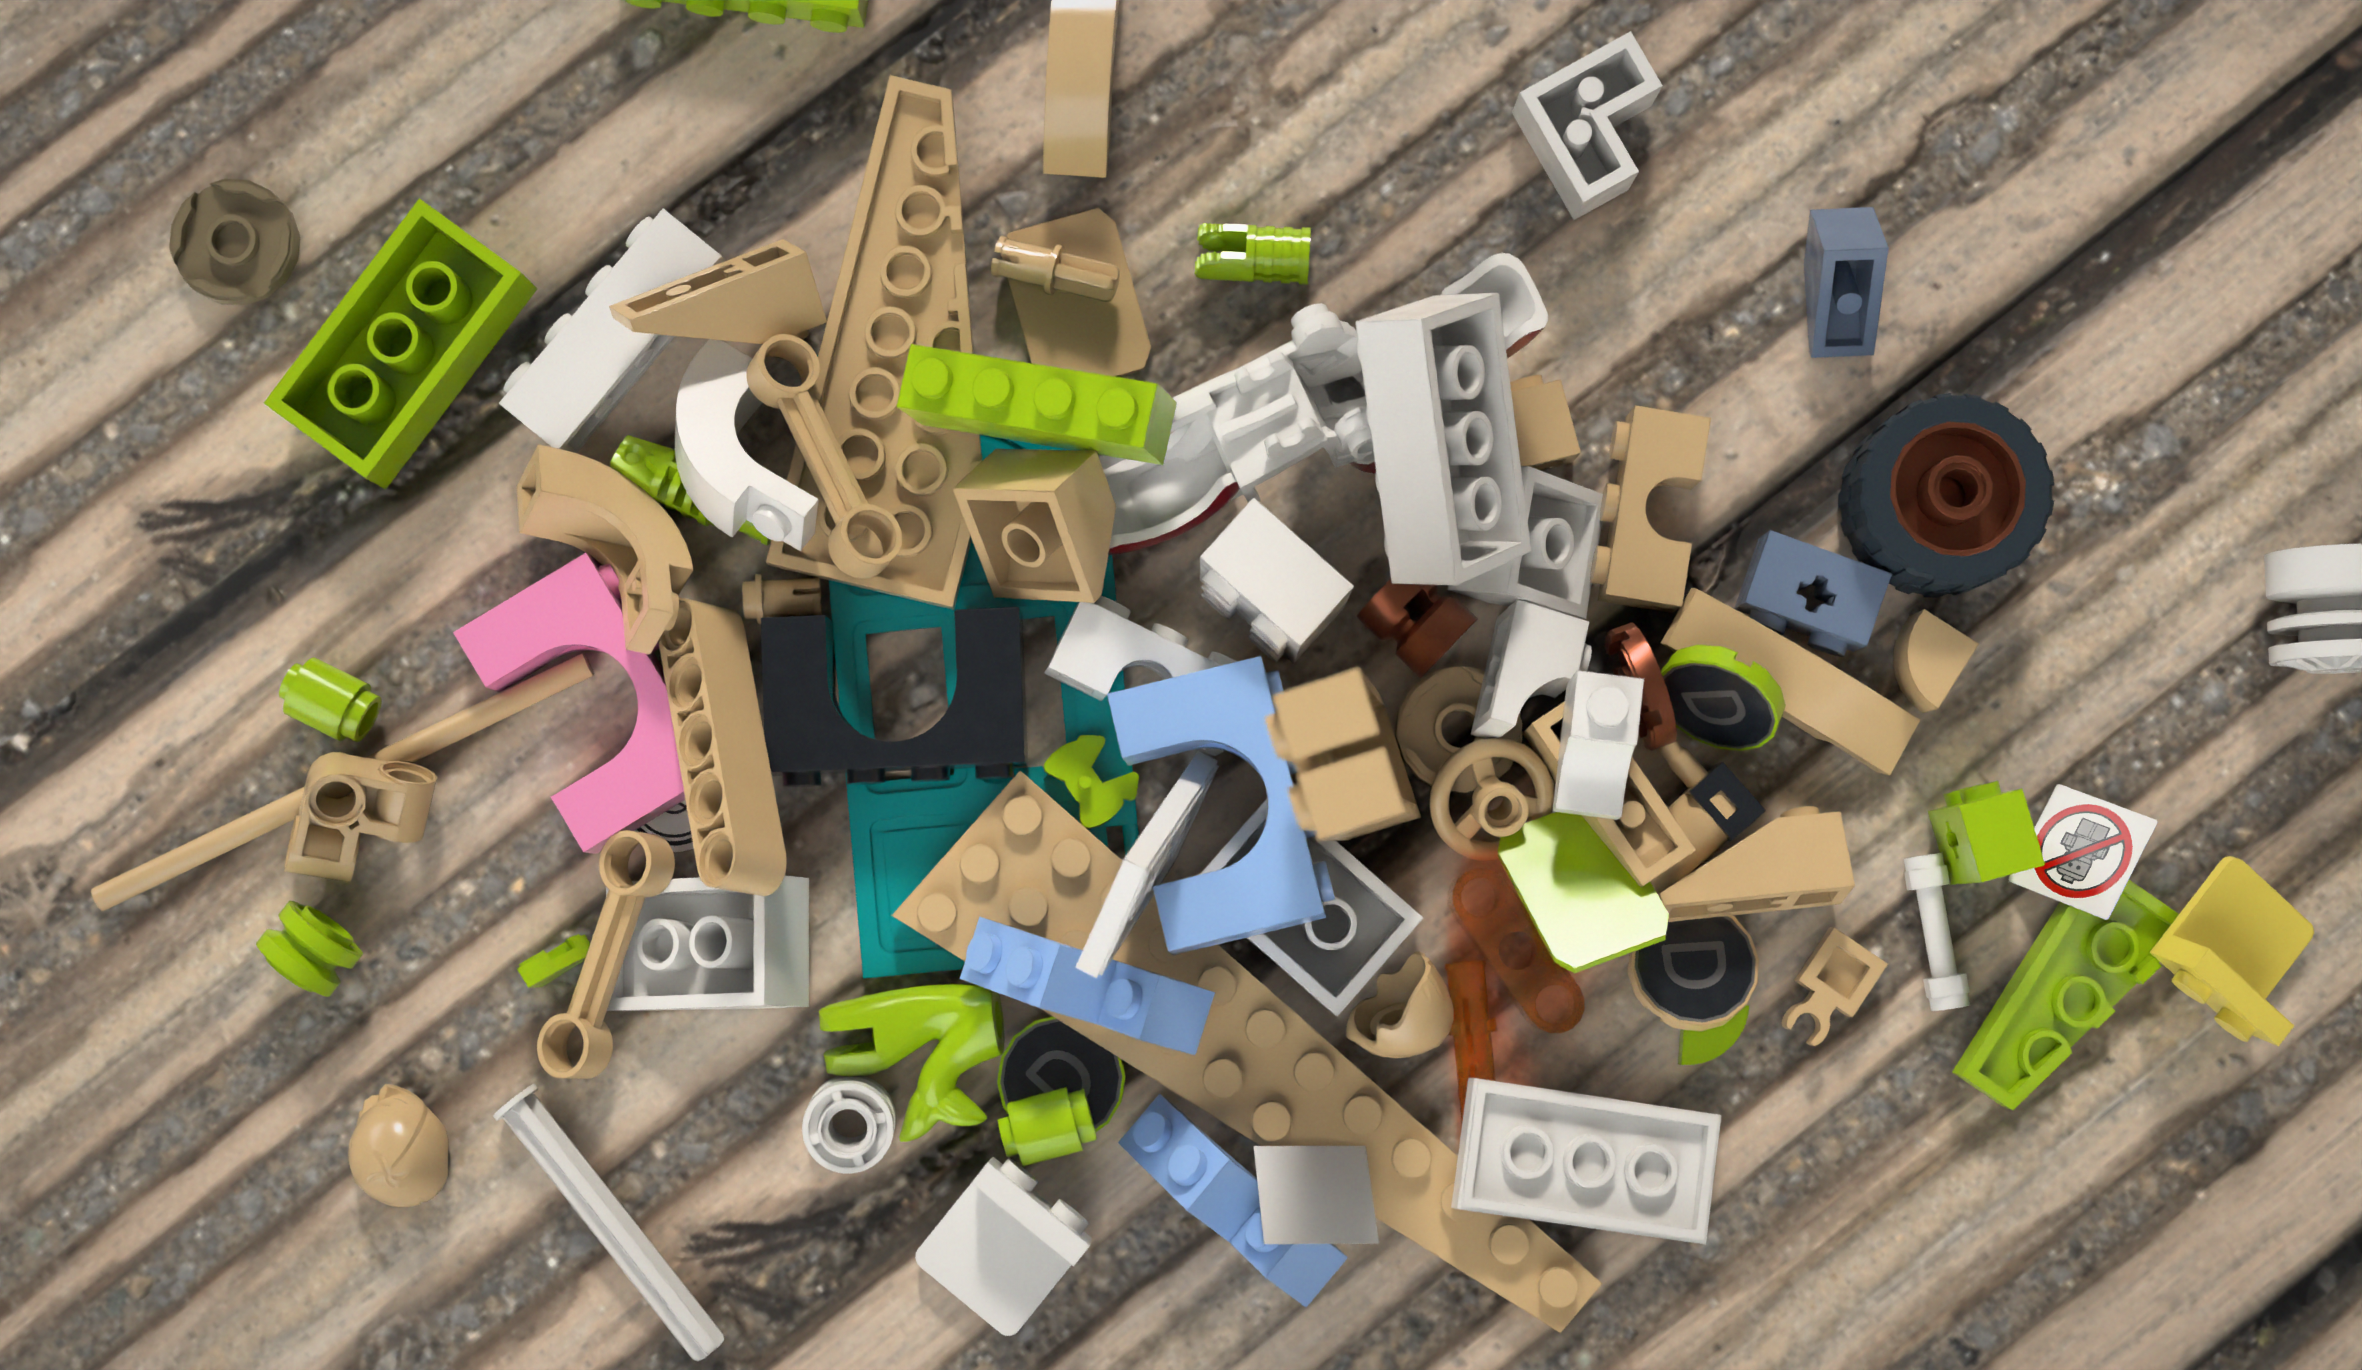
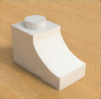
M1517 599L1502 612L1496 620L1471 735L1484 739L1500 738L1516 725L1519 713L1528 698L1542 694L1556 698L1566 690L1567 682L1577 671H1587L1592 653L1591 646L1585 644L1589 621Z
M1577 671L1567 682L1553 802L1554 812L1615 820L1622 817L1629 766L1638 739L1644 679Z

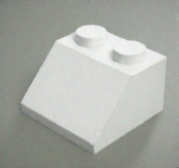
M1521 466L1532 551L1459 585H1448V590L1487 603L1510 606L1517 599L1579 619H1586L1592 583H1590L1592 560L1597 545L1599 546L1603 521H1600L1603 494L1535 468Z

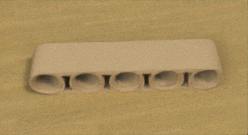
M679 597V611L676 622L670 631L664 630L658 642L697 870L701 881L708 887L767 896L773 894L780 887L785 876L787 859L744 624L741 616L734 610Z

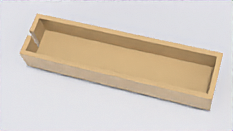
M1359 668L1272 696L1277 713L1265 716V720L1278 759L1283 758L1284 761L1293 762L1298 773L1297 776L1300 784L1288 787V793L1301 830H1315L1318 840H1351L1421 817L1383 697Z

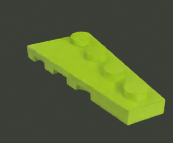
M2128 880L2108 920L2059 902L1952 1073L2002 1107L2014 1110L2072 1054L2071 1047L2092 1027L2098 1029L2115 1012L2113 1006L2137 983L2143 985L2162 967L2159 963L2160 961L2150 951L2179 913L2131 880Z

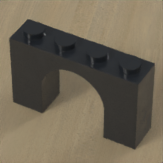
M1020 608L954 610L957 681L953 699L946 713L932 728L916 737L902 741H882L869 738L855 730L844 717L835 692L833 622L826 615L761 618L764 737L771 775L782 776L783 787L821 786V774L847 773V784L850 785L886 783L885 772L911 771V782L950 780V769L975 768L976 779L1014 778V766H1028L1023 614Z

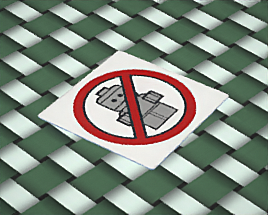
M2058 784L2034 828L2045 865L2011 874L2008 880L2108 920L2158 822L2150 817Z

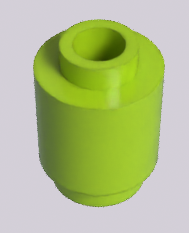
M315 657L310 658L303 666L298 663L294 664L286 673L279 689V697L284 699V714L338 741L349 738L355 742H360L372 728L382 704V698L371 692L370 684Z
M1067 1087L1009 1102L1007 1103L1009 1116L997 1119L1006 1156L1010 1157L1019 1154L1023 1167L1083 1151V1143L1097 1140L1084 1089L1069 1093Z

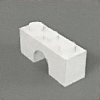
M1101 596L1095 603L1079 602L1044 674L1102 701L1107 696L1117 674L1129 667L1141 666L1149 668L1165 680L1238 661L1211 651L1208 658L1203 657L1185 648L1188 638L1179 632L1157 623L1153 624L1150 631L1128 620L1131 613L1128 608ZM1201 748V750L1213 756L1224 752V750Z

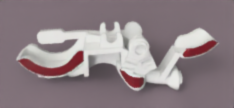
M1499 253L1490 256L1467 275L1446 287L1441 295L1499 293L1507 359L1530 343L1548 322V313L1527 269L1517 257L1509 253ZM1325 304L1307 306L1298 311L1291 319V324L1294 328L1291 331L1293 340L1235 370L1173 397L1177 402L1171 428L1173 433L1169 437L1163 465L1098 454L1116 504L1108 555L1140 550L1175 538L1208 520L1228 502L1242 495L1245 496L1248 503L1253 498L1261 501L1255 486L1302 461L1323 447L1329 454L1335 468L1349 464L1364 473L1376 474L1371 430L1366 417L1367 401L1362 365L1357 353V329L1355 330L1348 322L1339 321L1337 315L1329 311Z

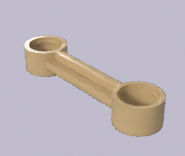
M779 334L772 336L763 343L748 365L746 372L748 386L759 401L767 406L781 410L836 524L828 540L831 559L842 572L851 577L860 579L874 577L882 572L899 553L902 546L901 528L897 520L887 510L868 504L812 389L820 373L819 360L813 348L801 338L793 335ZM776 356L792 363L800 374L801 386L788 387L775 381L766 369L765 358ZM850 525H861L873 531L881 541L883 547L882 558H869L857 552L848 539L847 527Z
M630 830L620 831L612 835L602 848L599 859V871L603 883L609 890L567 1013L551 1017L542 1027L537 1041L539 1061L543 1069L553 1077L591 1079L601 1074L611 1059L613 1051L612 1035L603 1020L645 898L654 897L663 892L674 874L675 858L670 844L657 834ZM641 844L646 854V867L641 879L634 885L629 877L628 862L634 848ZM577 1025L582 1033L584 1046L579 1062L573 1067L567 1055V1040L571 1031Z

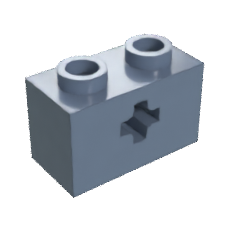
M1770 530L1758 539L1734 609L1749 614L1750 618L1780 635H1784L1786 628L1810 636L1807 643L1808 646L1830 655L1844 657L1846 650L1854 652L1868 645L1892 573ZM1812 584L1815 586L1814 597L1824 601V603L1808 611L1805 609L1806 598L1796 593Z

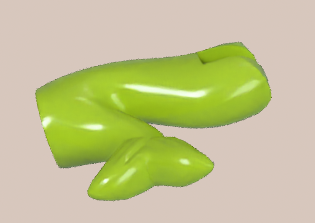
M975 984L926 985L865 995L829 1004L819 1010L820 1030L835 1032L871 1028L873 1042L840 1046L823 1053L826 1070L829 1074L855 1077L878 1073L895 1065L929 1041L934 1039L939 1041L921 1069L917 1088L911 1096L899 1135L900 1142H908L924 1136L938 1121L955 1126H974L987 1120L986 1114L956 1084L963 1072L980 1063L1000 1056L1004 1052V1019L999 993Z

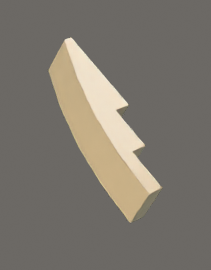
M1695 588L1690 589L1682 607L1679 609L1660 643L1674 653L1679 649L1694 645L1721 646L1737 652L1735 660L1743 662L1749 667L1755 661L1764 667L1781 687L1786 704L1783 718L1814 738L1834 744L1877 773L1891 775L1920 722L1912 714L1810 651Z

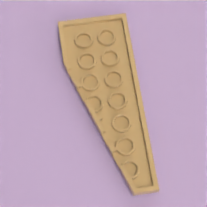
M890 75L818 355L820 373L812 389L868 504L882 507L893 515L901 528L902 546L896 557L882 572L874 577L860 579L842 572L831 559L828 549L829 536L836 524L796 443L787 481L819 499L815 534L801 551L784 541L777 542L771 540L766 563L769 566L954 610L972 538L952 488L982 462L981 436L979 434L921 425L896 407L911 344L974 354L954 103L951 89ZM850 525L847 527L848 539L857 552L869 558H882L883 547L873 531L861 525Z

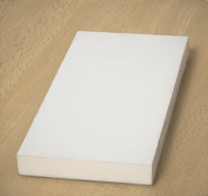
M1197 751L1130 849L1117 873L1076 968L1095 978L1099 974L1103 975L1154 896L1153 886L1160 885L1174 865L1218 770L1217 760Z
M1468 1078L1451 1208L1706 1245L1721 1115Z

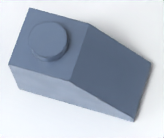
M1874 207L1810 210L1804 257L1808 343L1811 358L1874 355L1889 249Z

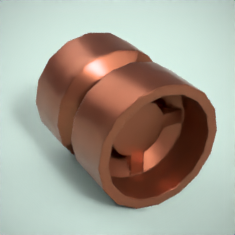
M1390 579L1356 617L1381 641L1389 639L1396 641L1395 655L1421 679L1478 618L1453 594L1441 597L1437 593L1438 585L1392 583ZM1407 606L1412 611L1419 612L1422 615L1416 623L1410 619L1409 613L1405 610Z

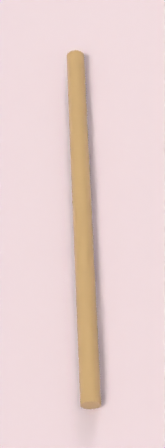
M581 653L365 758L387 762L413 763L594 676V671L586 655ZM340 781L329 782L319 789L325 796L330 798H340L353 791L348 784ZM304 787L92 888L91 894L94 902L101 911H105L293 821L295 816L299 814Z

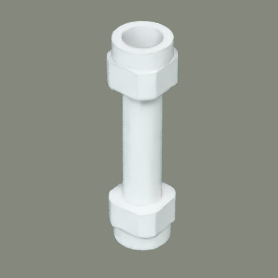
M1935 853L1905 858L1904 865L1906 871H1904L1906 887L1907 890H1916L1931 972L1930 978L1923 979L1926 998H1929L1931 1011H1940L1969 1006L1968 993L1970 991L1967 974L1957 973L1942 885L1950 884L1947 865H1944L1943 854Z

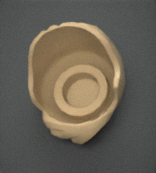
M1420 951L1414 952L1407 959L1402 969L1393 973L1378 975L1376 996L1360 1001L1352 1009L1346 1026V1038L1371 1054L1389 1058L1411 1057L1438 1047L1451 1030L1454 1021V1010L1447 986L1432 961Z
M385 1084L380 1089L379 1095H372L364 1101L363 1109L359 1111L357 1125L349 1142L348 1161L354 1181L370 1197L390 1206L411 1207L430 1201L439 1194L448 1176L449 1139L447 1131L440 1120L418 1096L407 1089Z

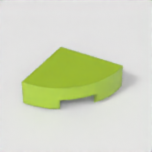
M578 934L571 936L548 953L543 950L519 964L520 967L517 970L528 988L543 987L584 962L590 942L586 935Z
M1746 1005L1736 1016L1722 1026L1700 1032L1680 1029L1678 1064H1701L1713 1060L1726 1052L1741 1035L1747 1022L1750 1006Z

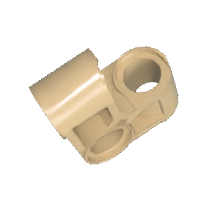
M330 752L320 756L312 763L307 773L299 814L294 818L284 872L350 883L358 855L361 833L401 843H413L422 840L437 776L425 767L408 762H387L349 755L343 752ZM340 781L348 784L353 791L343 798H330L325 796L319 789L329 782Z

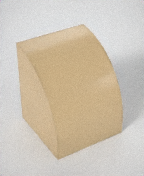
M1925 609L1910 615L1898 634L1893 655L1895 676L1901 691L1908 701L1922 713L1938 709L1979 643Z

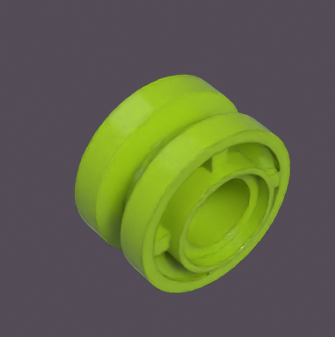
M288 901L278 914L284 929L282 931L266 929L256 942V946L265 956L266 961L287 980L306 991L330 997L341 983L335 968L337 966L353 968L363 955V952L353 941L354 939L350 933L332 918L312 906H304L295 901Z

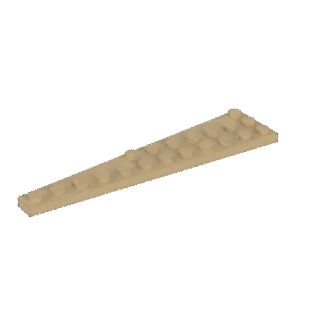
M1019 771L892 916L963 961L966 960L967 948L973 938L979 916L1083 950L1123 861L1022 771ZM1155 894L1115 954L1113 960L1215 992L1196 1055L1138 1040L1098 1024L1044 1010L1260 1146H1366L1375 1218L1559 1333L1564 1330L1602 1285L1595 1276L1530 1219L1451 1208L1458 1156L1219 945L1172 955L1168 952Z

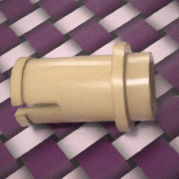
M755 574V581H743L744 618L757 619L758 625H761V618L822 615L819 577L763 580L762 574Z

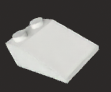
M784 876L780 887L773 894L767 896L708 887L701 881L700 877L671 879L663 892L644 900L607 1011L809 1007V878Z

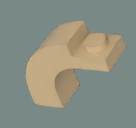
M1052 0L1045 86L1043 174L1106 178L1111 141L1113 66L1120 0Z
M538 444L517 485L519 533L572 545L591 555L600 564H610L619 579L618 589L622 602L626 650L651 654L664 630L670 631L673 628L679 611L678 596L693 571L691 556L680 530L663 507L653 497L648 495L644 489L625 475L586 456Z

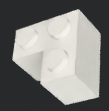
M1631 31L1521 91L1512 111L1515 120L1573 220L1628 191L1639 172L1614 127L1650 108L1663 85Z

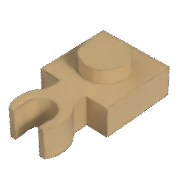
M1829 927L1794 979V981L1810 992L1804 1001L1794 1004L1786 1011L1782 1019V1027L1791 1030L1797 1018L1804 1013H1808L1814 1018L1815 1030L1809 1036L1806 1043L1812 1046L1819 1045L1829 1032L1830 1015L1834 1009L1847 1017H1853L1888 964L1835 927Z

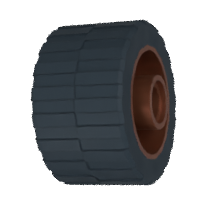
M1946 393L1935 395L1928 400L1922 401L1920 399L1872 430L1873 432L1864 438L1853 451L1854 456L1844 468L1841 477L1843 480L1842 489L1838 493V508L1841 509L1842 516L1840 524L1844 537L1847 536L1853 548L1851 551L1857 560L1892 573L1889 584L1893 585L1895 590L1906 594H1922L1923 597L1939 598L1946 594L1955 596L1971 591L2006 575V571L2022 564L2030 556L2029 552L2032 548L2041 542L2047 530L2045 526L2048 517L2052 515L2054 500H2052V486L2055 485L2053 471L2049 469L2046 459L2048 455L2042 443H2039L2032 434V428L2022 418L2018 419L2011 414L2009 408L1998 402L1991 403L1981 399V396L1972 394L1956 396Z

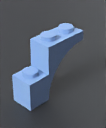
M979 916L973 938L967 948L966 960L960 979L1044 1010L1098 1024L1138 1040L1196 1055L1215 992L1113 959L1103 975L1099 974L1095 978L1076 968L1083 951L1082 949Z
M1161 1094L1154 1099L1118 1142L1189 1213L1226 1239L1265 1278L1304 1307L1310 1304L1347 1260L1348 1257L1334 1244H1264L1257 1178Z

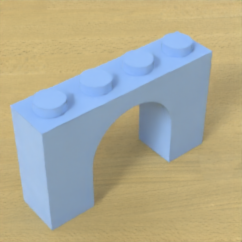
M1261 656L1107 694L1121 755L1128 766L1195 749H1220L1233 753L1248 762L1258 772L1267 790L1268 816L1266 825L1260 839L1246 856L1235 864L1217 871L1153 886L1167 949L1172 955L1324 919L1326 914L1323 902L1335 900L1326 861L1314 864L1312 861L1307 838L1317 836L1315 830L1306 831L1305 829H1300L1291 804L1288 787L1294 786L1291 775L1297 773L1295 764L1293 762L1289 763L1288 760L1284 761L1283 758L1278 759L1269 735L1265 716L1276 713L1277 710L1272 696L1282 693L1284 690L1279 670L1266 673Z

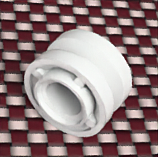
M834 1077L817 1089L806 1109L802 1123L805 1146L810 1155L821 1166L831 1171L851 1174L867 1170L877 1164L890 1147L896 1126L895 1106L889 1093L883 1086L869 1077ZM845 1109L855 1110L865 1118L867 1130L857 1137H845L834 1128L832 1122L833 1115Z

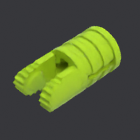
M1203 223L1198 227V245H1202L1203 249L1206 248L1208 251L1212 250L1213 252H1206V254H1201L1200 257H1197L1194 274L1196 278L1245 282L1257 280L1264 283L1278 281L1285 284L1299 282L1301 285H1308L1311 228L1293 229V227L1275 228V226L1257 227V225Z

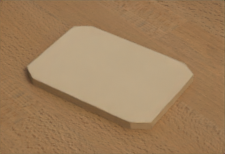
M1095 208L1009 232L1007 237L1011 240L1052 250L1057 244L1063 245L1065 253L1113 264L1120 271L1118 289L1112 301L1109 302L1056 290L1053 295H1048L1044 292L1043 286L1008 278L1031 362L1033 364L1115 377L1145 370L1151 345L1116 222L1101 209ZM1001 254L1004 261L1019 262L1017 257Z

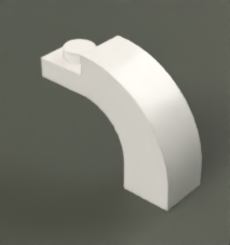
M709 339L690 362L678 390L675 423V458L683 486L701 513L730 537H733L744 522L748 520L768 539L777 542L784 541L801 551L815 534L819 499L762 467L742 448L737 435L762 404L751 392L747 383L746 372L752 358L722 340Z

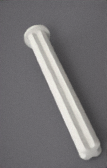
M535 1084L530 1085L502 1106L493 1117L496 1121L502 1118L505 1120L689 1356L697 1362L706 1358L722 1344L724 1334L534 1093L538 1090V1087Z

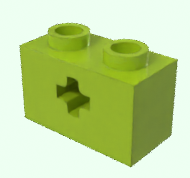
M1998 781L1979 784L1943 794L1947 806L1928 811L1939 852L1943 854L1944 865H1947L1949 885L1982 883L2045 865L2023 788L2001 792Z

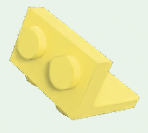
M2227 856L2214 868L2150 953L2175 975L2171 981L2176 987L2192 999L2202 1004H2208L2217 1013L2214 1020L2227 1032L2244 1042H2248L2252 1036L2279 1046L2293 1029L2294 1025L2274 1008L2266 998L2311 941L2314 935V928L2302 914L2243 860Z

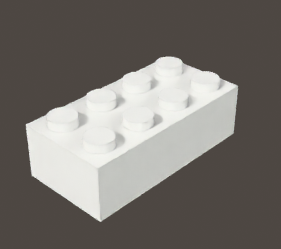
M1499 293L1436 295L1356 321L1358 336L1357 353L1362 365L1367 401L1366 417L1371 430L1376 465L1375 481L1380 494L1385 530L1384 546L1389 559L1392 583L1459 585L1531 552Z

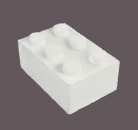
M1255 498L1245 506L1200 556V581L1204 583L1201 586L1203 590L1201 596L1226 619L1229 620L1237 613L1251 625L1249 639L1275 662L1284 655L1294 664L1344 609L1354 587Z
M1268 798L1201 874L1231 866L1253 849L1266 825ZM1317 836L1307 838L1313 864L1326 861L1335 900L1323 902L1326 918L1246 938L1332 1014L1338 1016L1420 923L1423 917L1336 840H1318Z

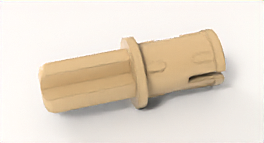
M1000 236L994 252L1017 257L1019 262L1012 263L992 258V276H1002L1043 286L1044 292L1048 295H1053L1056 290L1109 302L1112 301L1116 294L1120 271L1116 265L1065 253L1063 245L1057 244L1052 250L1011 240L1006 236Z

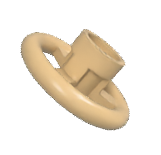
M1487 738L1474 741L1453 753L1438 771L1430 793L1432 822L1440 838L1455 852L1475 860H1499L1498 847L1500 840L1483 842L1471 838L1481 827L1493 836H1509L1520 830L1525 823L1551 814L1554 802L1552 778L1547 766L1538 754L1522 743L1506 738ZM1491 757H1504L1520 764L1533 781L1535 796L1522 794L1512 784L1501 782L1496 777ZM1471 765L1477 784L1472 796L1473 805L1454 824L1449 812L1450 792L1457 777ZM1503 796V801L1498 808L1487 810L1488 804L1493 798Z

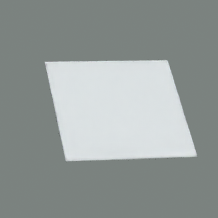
M1254 1146L1264 1244H1379L1366 1146Z

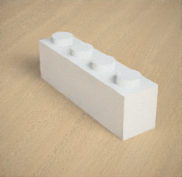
M662 209L654 219L646 217L633 229L626 241V246L629 248L614 267L606 265L595 274L585 291L588 298L573 315L569 313L564 314L552 325L544 340L547 344L546 348L532 364L529 362L521 364L510 375L504 385V391L507 394L499 404L553 448L578 453L675 337L633 332L612 317L609 306L725 261L718 252L665 209Z

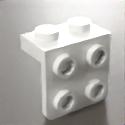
M992 1157L918 1248L915 1258L917 1264L998 1332L1005 1336H1012L1021 1329L1070 1266L1074 1267L1090 1247L1092 1237L1084 1232L1089 1223L1072 1207L1060 1199L1053 1206L1033 1190L1039 1182L1021 1165L1011 1158H1008L1004 1164H1001Z

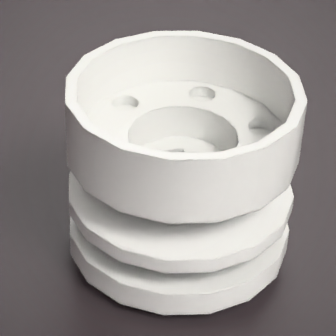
M2362 544L2292 548L2264 555L2267 599L2297 604V614L2267 622L2269 634L2298 636V643L2269 647V664L2271 666L2291 667L2312 674L2362 672Z

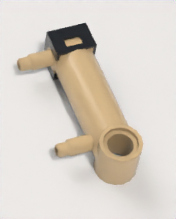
M1677 740L1672 744L1659 748V752L1667 760L1668 766L1687 786L1679 794L1680 797L1668 809L1696 851L1650 881L1658 896L1662 891L1692 873L1727 841L1734 840L1766 811L1724 762L1712 765L1706 770L1687 748L1682 747Z

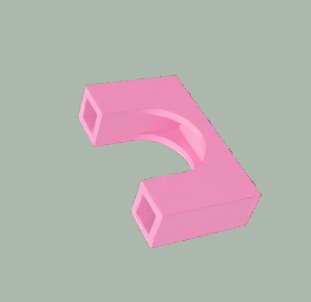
M584 553L453 633L484 686L498 692L505 690L554 659L575 651L591 650L607 653L615 658L629 674L638 700V716L630 740L622 751L608 763L551 797L582 851L597 854L602 851L603 846L612 835L624 830L635 831L683 802L685 794L664 671L654 654V651L659 649V642H657L651 654L626 650L622 602L618 589L619 579L610 564L601 565L591 555Z

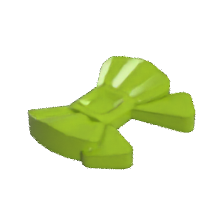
M1081 735L1076 741L1059 747L1050 755L1043 766L1046 774L1064 781L1067 789L1079 803L1080 823L1086 829L1099 827L1111 820L1122 808L1124 800H1135L1139 775L1136 772H1131L1102 783L1092 766L1105 744V738L1095 735Z

